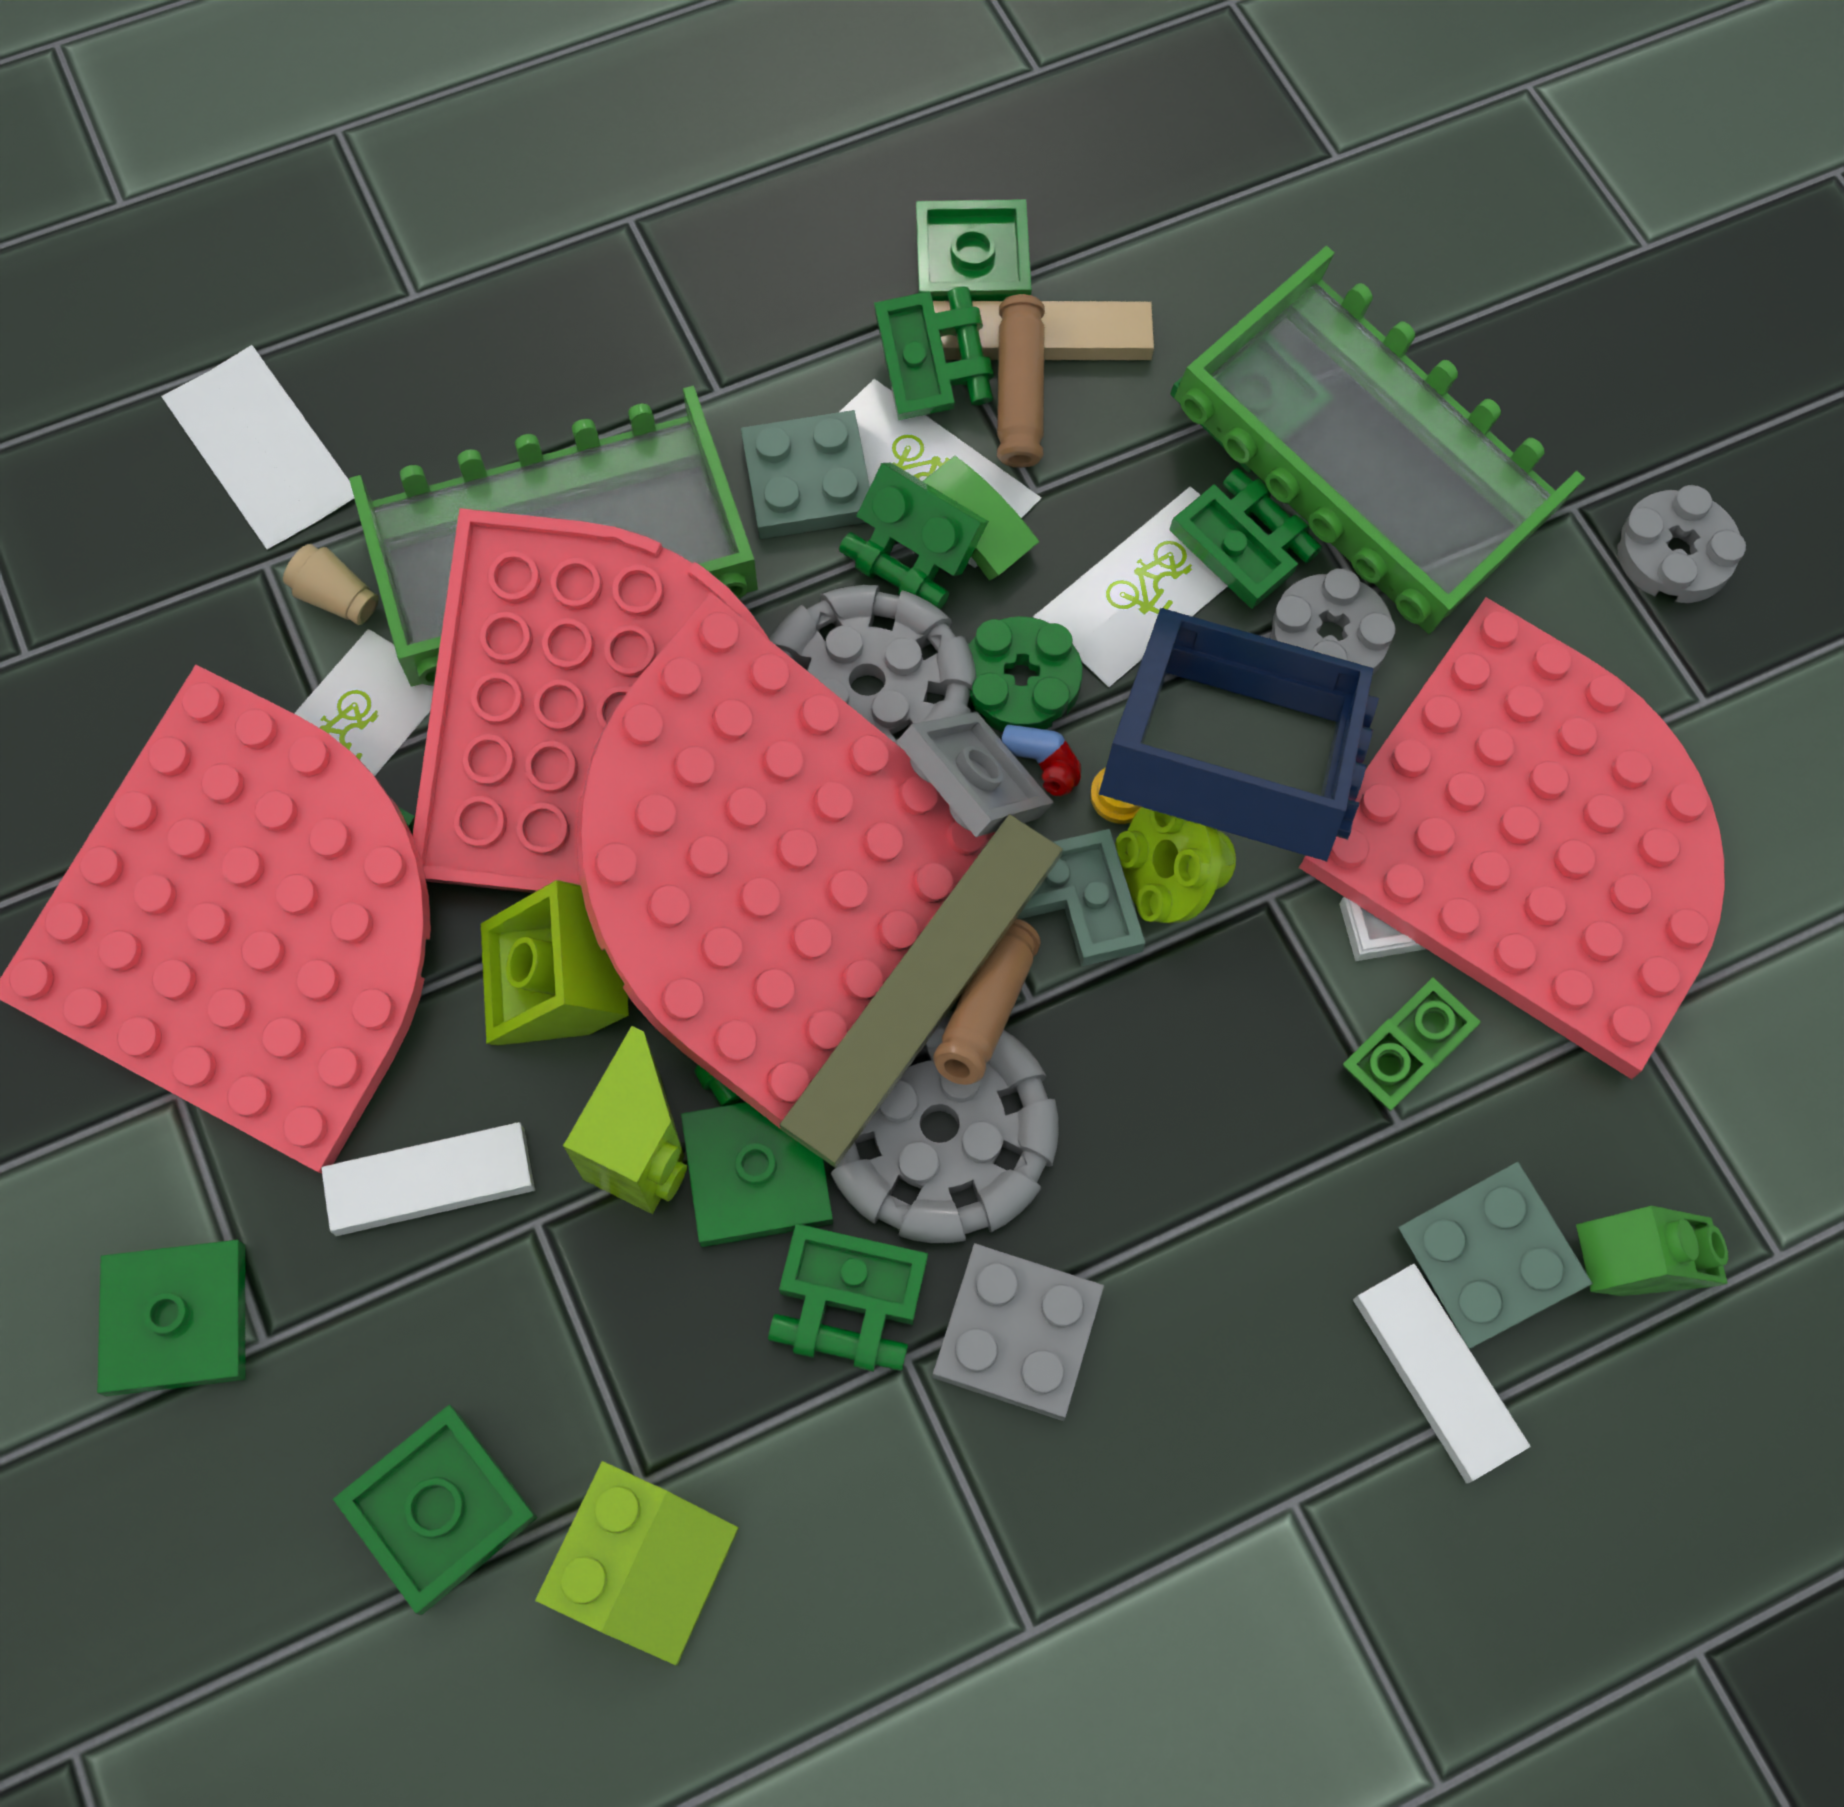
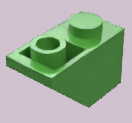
M1648 1206L1576 1224L1586 1273L1593 1283L1590 1285L1591 1292L1629 1296L1716 1287L1728 1284L1723 1266L1728 1262L1726 1242L1720 1230L1713 1225L1712 1218L1657 1206Z

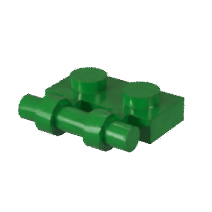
M962 286L949 290L947 296L950 310L935 313L931 291L874 302L876 321L898 421L954 409L955 401L951 386L960 384L967 385L971 405H983L993 400L989 381L994 377L990 357H984L979 336V330L983 327L980 309L972 304L969 287ZM953 335L957 337L961 356L960 361L946 363L941 341L942 336Z
M881 463L856 517L873 526L875 530L869 541L864 540L853 532H849L842 540L839 552L855 561V569L866 576L873 578L878 575L899 588V596L901 590H904L929 601L941 610L949 597V591L933 582L939 568L953 576L962 574L989 521L893 463ZM896 541L919 554L912 568L890 556Z
M1236 468L1226 477L1222 484L1235 496L1234 498L1229 499L1215 484L1212 485L1173 518L1169 531L1251 609H1254L1293 575L1298 563L1287 553L1288 551L1292 550L1307 564L1317 556L1323 546L1308 533L1310 526L1297 514L1291 517L1270 498L1271 493L1260 479L1252 481L1240 468ZM1254 514L1272 533L1270 535L1266 534L1250 516Z
M796 1223L779 1291L780 1295L804 1300L800 1319L774 1313L768 1340L794 1346L793 1353L814 1358L817 1351L854 1360L855 1368L874 1372L876 1365L903 1371L908 1344L882 1338L886 1319L913 1325L928 1253ZM826 1306L865 1314L861 1333L823 1325Z

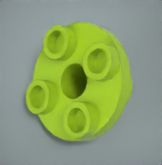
M1143 807L1134 816L1128 831L1120 833L1115 842L1131 898L1137 907L1140 917L1149 922L1181 923L1196 917L1208 905L1215 890L1222 888L1230 881L1236 866L1234 846L1229 837L1224 833L1208 826Z

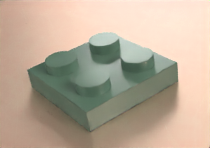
M855 410L741 428L760 540L866 523L856 517L870 485Z
M1519 1162L1508 1166L1398 1227L1469 1349L1593 1284Z

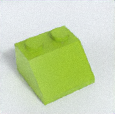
M555 880L481 923L486 1044L498 1046L585 1036L629 1016L628 995L623 989L625 984L616 972L606 950L602 951L596 940L585 908L581 885Z
M631 1026L563 1147L584 1181L653 1214L661 1198L670 1201L674 1197L684 1179L687 1165L681 1163L685 1156L660 1074L644 1031Z
M602 1461L535 1601L677 1666L739 1528L667 1490Z

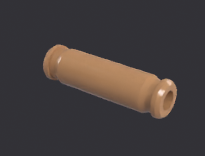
M1026 294L1009 296L999 305V315L1002 321L999 325L997 436L1001 445L997 448V457L1003 464L1018 468L1034 466L1043 458V447L1040 445V442L1044 436L1045 327L1041 318L1045 314V306L1037 297Z
M1016 918L968 984L956 1005L943 1033L942 1044L937 1047L933 1055V1061L938 1072L951 1082L968 1085L980 1081L984 1076L986 1063L990 1061L1033 964V957L1037 954L1041 945L1037 931L1028 922Z

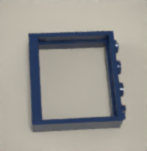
M1160 608L1111 746L1099 795L1327 862L1336 837L1348 840L1353 820L1359 807V802L1355 800L1361 788L1366 770V765L1363 762L1371 741L1373 729L1370 726L1379 698L1369 695L1374 668ZM1166 674H1172L1335 721L1336 725L1321 796L1143 744Z

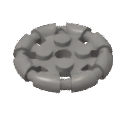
M879 585L848 586L821 594V602L806 609L803 605H800L778 625L769 639L799 665L807 668L810 674L899 747L901 746L892 734L901 731L906 726L909 728L911 724L971 713L967 706L970 690H972L973 682L977 677L975 663L965 637L955 636L950 629L952 620L942 610L929 601L907 591L901 590L900 596L879 592ZM880 616L895 619L893 630L872 627L874 617ZM833 623L836 628L829 632L825 641L818 630ZM932 644L938 653L923 660L921 649ZM869 675L880 679L884 687L874 695L865 696L856 693L851 688V684L857 678ZM928 692L944 695V700L935 704L928 703Z
M954 1011L948 1012L924 1045L929 1061L908 1067L836 1169L831 1172L833 1180L847 1201L873 1224H876L879 1219L899 1229L898 1236L927 1243L966 1241L965 1234L988 1227L990 1232H993L1006 1225L1018 1216L1041 1190V1186L1037 1182L1044 1167L1053 1166L1058 1146L1059 1117L1055 1099H1048L1042 1083L1047 1076L1032 1053L1006 1030H1003L990 1061L986 1063V1071L980 1081L968 1085L957 1084L949 1081L938 1072L933 1061V1055L937 1047L942 1044L943 1033ZM1018 1092L1023 1108L1018 1112L1005 1116L1000 1097ZM941 1111L953 1116L959 1127L957 1134L951 1140L942 1143L933 1142L926 1138L921 1131L920 1125L928 1114ZM874 1138L879 1157L870 1160L860 1159L856 1144ZM1002 1147L1021 1155L1014 1170H1005L994 1164ZM899 1179L912 1186L921 1188L912 1205L891 1196ZM973 1186L978 1202L956 1208L950 1194Z

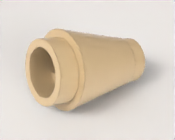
M312 544L303 546L292 557L284 572L283 582L292 588L293 597L344 619L351 620L357 625L365 623L377 607L379 596L372 592L327 547L318 549Z

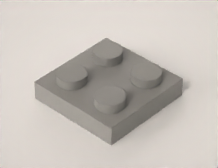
M978 712L911 724L897 740V743L911 758L910 763L914 771L922 779L935 787L949 804L950 813L955 821L963 828L971 831L975 837L996 832L1009 814L1023 823L1039 819L1054 803Z
M974 1243L932 1378L1064 1421L1104 1285Z

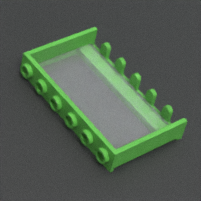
M1326 245L1186 368L1174 399L1181 404L1184 413L1193 422L1202 424L1223 443L1225 450L1235 461L1247 465L1266 483L1269 492L1277 500L1289 504L1309 523L1312 532L1320 540L1331 543L1352 563L1354 570L1362 579L1369 583H1374L1396 604L1398 611L1405 619L1418 624L1430 635L1446 617L1548 518L1563 506L1584 481L1585 477L1578 471H1575L1555 491L1532 470L1545 452L1544 447L1538 440L1527 438L1513 453L1490 432L1501 415L1500 407L1495 401L1484 399L1470 414L1447 393L1458 377V371L1450 361H1440L1431 370L1430 374L1427 375L1405 355L1415 339V332L1408 323L1398 322L1385 337L1363 317L1373 300L1372 293L1366 285L1362 283L1356 284L1343 299L1322 280L1335 254Z
M694 386L683 388L687 413L685 417L655 425L651 407L644 403L637 404L628 411L632 431L600 440L594 421L591 419H581L572 425L576 446L542 455L538 438L533 434H525L515 440V447L520 461L489 470L485 469L479 451L473 449L465 450L457 457L463 477L430 486L423 468L418 465H409L404 467L399 473L405 492L382 499L371 500L361 475L349 478L397 658L411 687L420 684L434 686L459 508L584 521L621 528L660 542L662 547L679 554L691 563H698L726 585L738 599L742 598L746 593L758 590L755 560Z

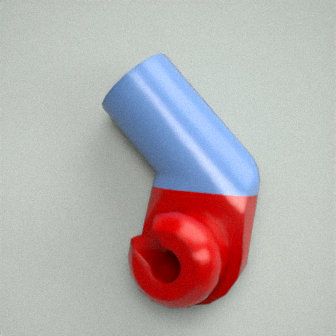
M1007 725L1005 727L1002 742L1014 756L1036 759L1043 771L1041 775L1043 781H1045L1043 788L1048 793L1055 796H1065L1072 791L1073 787L1078 785L1082 772L1081 763L1059 732L1017 725Z

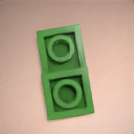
M953 456L923 480L924 483L989 521L971 556L989 581L1003 573L1040 542L1005 499L985 479L958 457Z
M1432 977L1391 1019L1388 1018L1342 1066L1391 1112L1480 1025L1481 1021Z

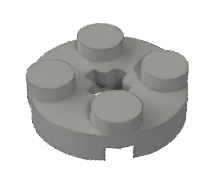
M1695 485L1684 486L1679 491L1665 490L1656 492L1639 501L1628 515L1621 530V540L1618 543V559L1621 567L1637 587L1653 596H1656L1659 591L1668 595L1678 596L1675 602L1680 603L1702 601L1720 591L1733 575L1738 562L1746 551V542L1740 535L1732 517L1720 505L1712 501L1708 491ZM1673 537L1682 539L1690 546L1691 554L1687 555L1683 549L1672 551L1668 544Z
M1337 568L1331 570L1328 574L1306 577L1293 584L1284 592L1272 618L1270 636L1273 640L1374 668V675L1379 670L1394 637L1395 624L1385 602L1372 588L1360 582L1358 576L1352 571ZM1323 622H1333L1342 627L1343 640L1338 641L1333 635H1328L1324 638L1319 635L1318 632Z

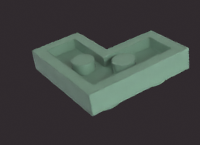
M1110 829L1054 841L1053 843L1063 848L1061 858L1017 918L1023 919L1065 909L1081 966L1143 952L1146 943Z

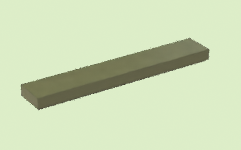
M1009 814L782 1120L780 1129L833 1167H837L1061 858L1063 848Z

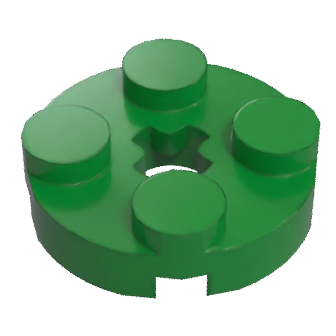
M1017 616L1001 620L990 619L983 622L978 627L974 639L968 644L975 663L977 677L973 682L972 690H970L968 702L970 708L972 703L975 710L984 716L985 722L1001 732L1004 731L1007 725L1045 730L1052 727L1054 720L1062 717L1066 711L1068 714L1075 706L1082 682V662L1079 652L1072 643L1073 639L1069 630L1061 624L1048 623L1033 617ZM1016 665L1028 666L1030 670L1035 671L1037 676L1029 677L1027 685L1020 686L1015 684L1013 675L1005 674L1008 669H1013Z

